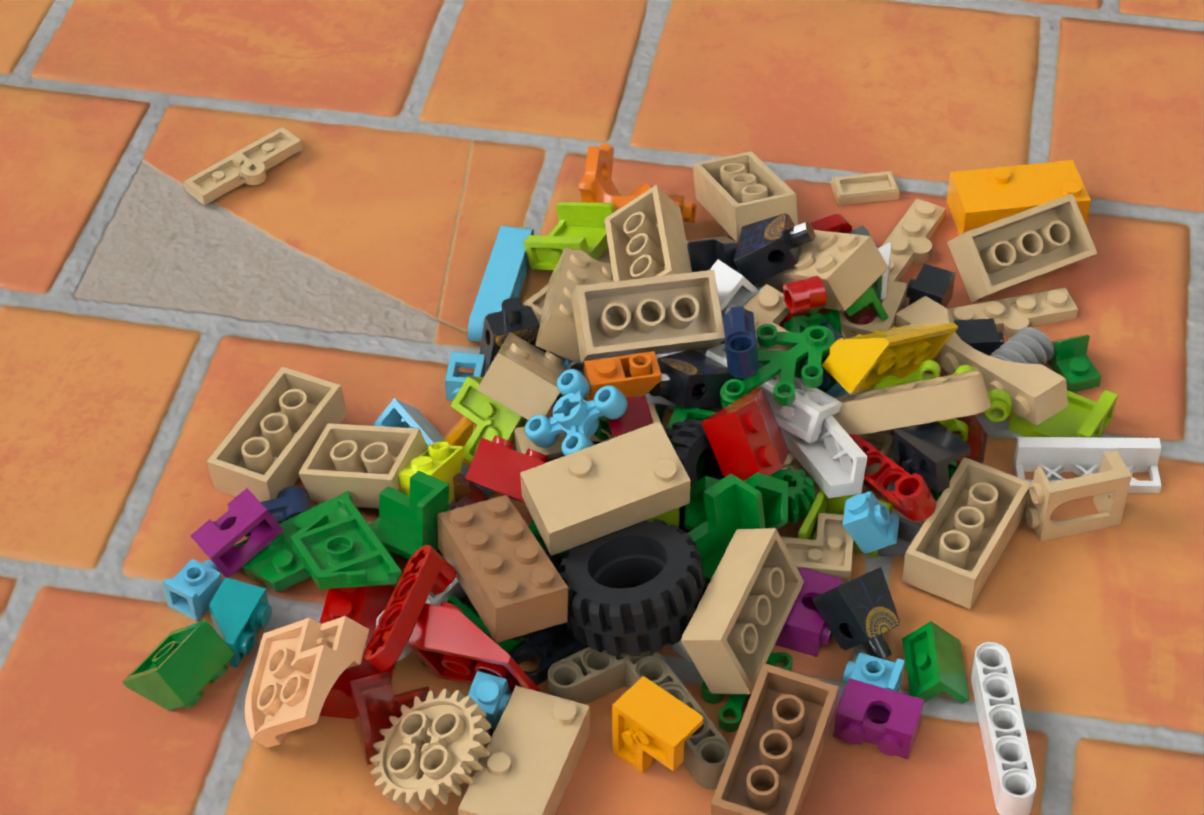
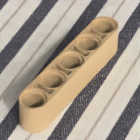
M970 371L839 396L835 399L842 402L841 410L832 416L848 435H862L970 416L988 410L991 407V403L981 371Z

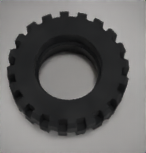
M654 519L653 522L645 520L568 549L557 570L568 586V617L566 623L569 630L574 633V637L581 643L588 644V647L600 653L606 650L612 656H621V653H629L631 657L641 656V652L650 650L652 653L661 651L666 644L670 643L672 646L681 641L682 634L707 589L701 555L696 547V542L679 527L673 524L667 526L666 522ZM642 584L636 587L624 588L631 585Z

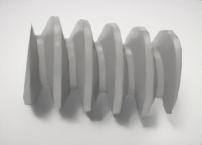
M1024 327L990 356L1011 362L1045 365L1046 362L1053 358L1055 350L1053 343L1045 333L1033 327Z

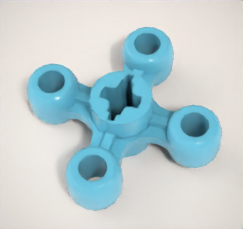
M569 369L564 371L557 380L558 390L563 397L556 402L553 408V417L548 418L545 415L533 416L525 425V433L529 440L541 448L553 445L558 438V434L567 433L562 442V451L566 456L593 446L594 443L589 437L596 432L599 426L598 417L605 416L608 419H617L626 412L628 402L620 390L610 385L600 388L596 392L594 400H584L590 392L589 381L578 370Z

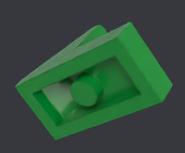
M1088 334L1051 341L1054 345L1055 354L1048 363L1054 372L1066 378L1067 390L1073 393L1100 386L1101 375L1086 354L1090 338Z

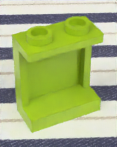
M559 202L555 206L559 222L548 236L529 235L523 242L531 270H554L565 247L572 250H581L597 260L608 247L604 219L615 212L614 205L612 203Z
M1067 390L1068 407L1037 426L1011 410L1008 430L1024 437L1101 438L1113 419L1118 394L1104 390L1098 401L1095 402Z

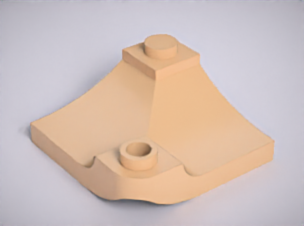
M344 616L323 624L307 618L264 633L245 700V721L252 741L267 748L282 744V740L287 732L317 724L326 697L338 677L345 669L361 664L366 651L365 644L369 629Z

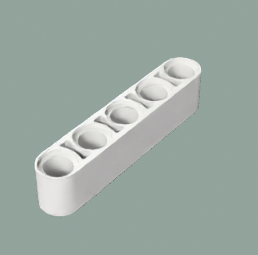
M996 642L982 643L975 650L971 684L995 807L1000 815H1029L1036 791V778L1008 650L1001 644Z

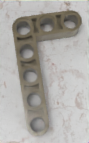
M588 647L551 665L548 670L549 695L587 704L623 686H626L629 690L644 676L703 716V724L684 742V761L682 763L702 787L707 789L717 788L731 748L659 652L652 653L650 650L641 652V656L631 657L629 653H621V656H612L606 650L600 653Z

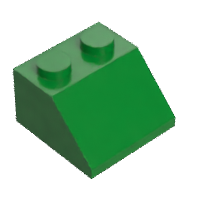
M207 620L171 631L122 683L128 689L168 711L180 707L188 709L202 698L204 693L201 690L208 682L216 681L228 670L226 663L235 653Z

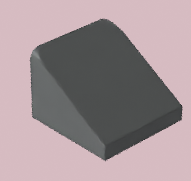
M899 517L897 543L879 549L878 555L905 556L907 549L922 525Z

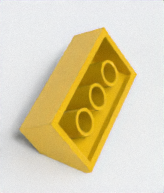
M954 322L911 324L902 327H892L883 331L877 330L865 335L859 334L847 339L840 338L830 347L829 356L822 366L850 395L874 389L876 383L885 376H897L902 379L917 370L922 362L927 360L933 361L958 329V326Z

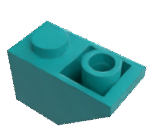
M225 577L209 603L214 630L235 653L229 660L231 666L238 668L244 656L252 652L256 636L261 627H265L269 623L272 607L268 603L266 588Z

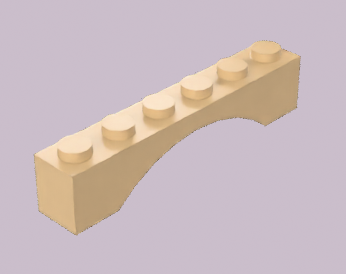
M927 296L895 314L897 327L911 324L950 323L948 309ZM955 332L933 359L948 373H955V370L961 365H969L976 371H981L987 393L994 389L1008 392L1012 397L1011 410L1036 426L1068 407L1066 378L1042 364L1011 362L988 356L966 344Z

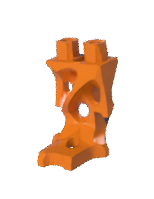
M600 143L599 147L588 146L584 176L578 185L582 202L612 203L615 211H617L653 186L642 184L628 196L620 195L612 181L614 148L607 143ZM665 192L680 207L683 222L695 223L697 204L684 203L683 195Z

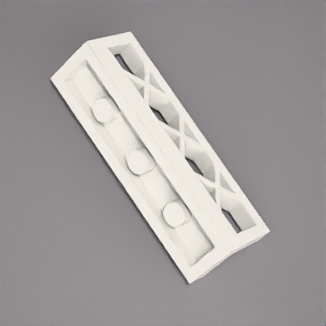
M725 344L707 349L706 357L727 367ZM759 364V369L766 364ZM780 373L759 386L764 389L778 426L808 443L818 440L824 418L839 413L842 407V402L817 388L805 386L802 380L797 377L794 378L796 399L788 406H781L774 400V387L779 383ZM787 392L781 393V395H787V394H789V393H787Z
M833 416L824 418L818 440L812 443L804 441L779 426L788 449L828 498L861 494L867 456Z
M1017 437L1013 459L1015 476L1025 480L1024 472H1035V467L1037 466L1042 467L1050 483L1065 480V478L1060 476L1062 472H1073L1079 477L1098 473L1103 453L1117 450L1131 474L1133 472H1149L1150 481H1138L1132 477L1128 493H1160L1162 485L1157 466L1161 452L1160 439Z

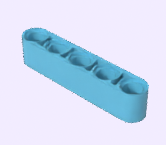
M504 225L500 227L468 324L469 341L481 343L484 318L490 313L502 311L501 304L504 300L508 298L518 299L529 265L523 242L529 235H534V229Z

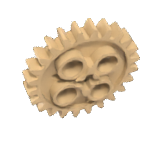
M443 689L439 697L432 690L429 691L424 702L416 696L414 698V707L411 709L403 704L401 706L403 715L400 718L390 716L389 720L393 726L390 729H381L379 731L385 737L384 741L373 744V747L379 752V754L370 758V761L376 766L370 772L377 780L374 785L392 804L396 803L403 810L410 806L415 812H418L422 804L429 810H432L436 799H439L446 805L448 803V793L453 791L456 795L460 796L462 794L460 784L463 782L473 784L474 781L470 773L472 770L482 771L483 767L478 762V759L490 754L483 746L492 741V737L486 732L491 728V724L485 719L487 714L469 695L465 697L459 690L451 694L447 689Z

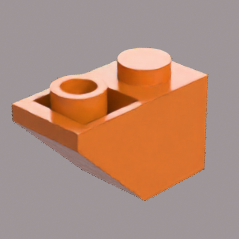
M654 351L584 361L585 377L590 384L587 401L594 400L596 392L604 386L616 387L625 397L645 396L662 381V375Z

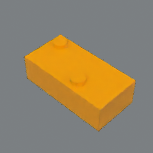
M1073 160L950 172L946 200L959 235L1072 193L1084 222L1087 224L1091 199Z

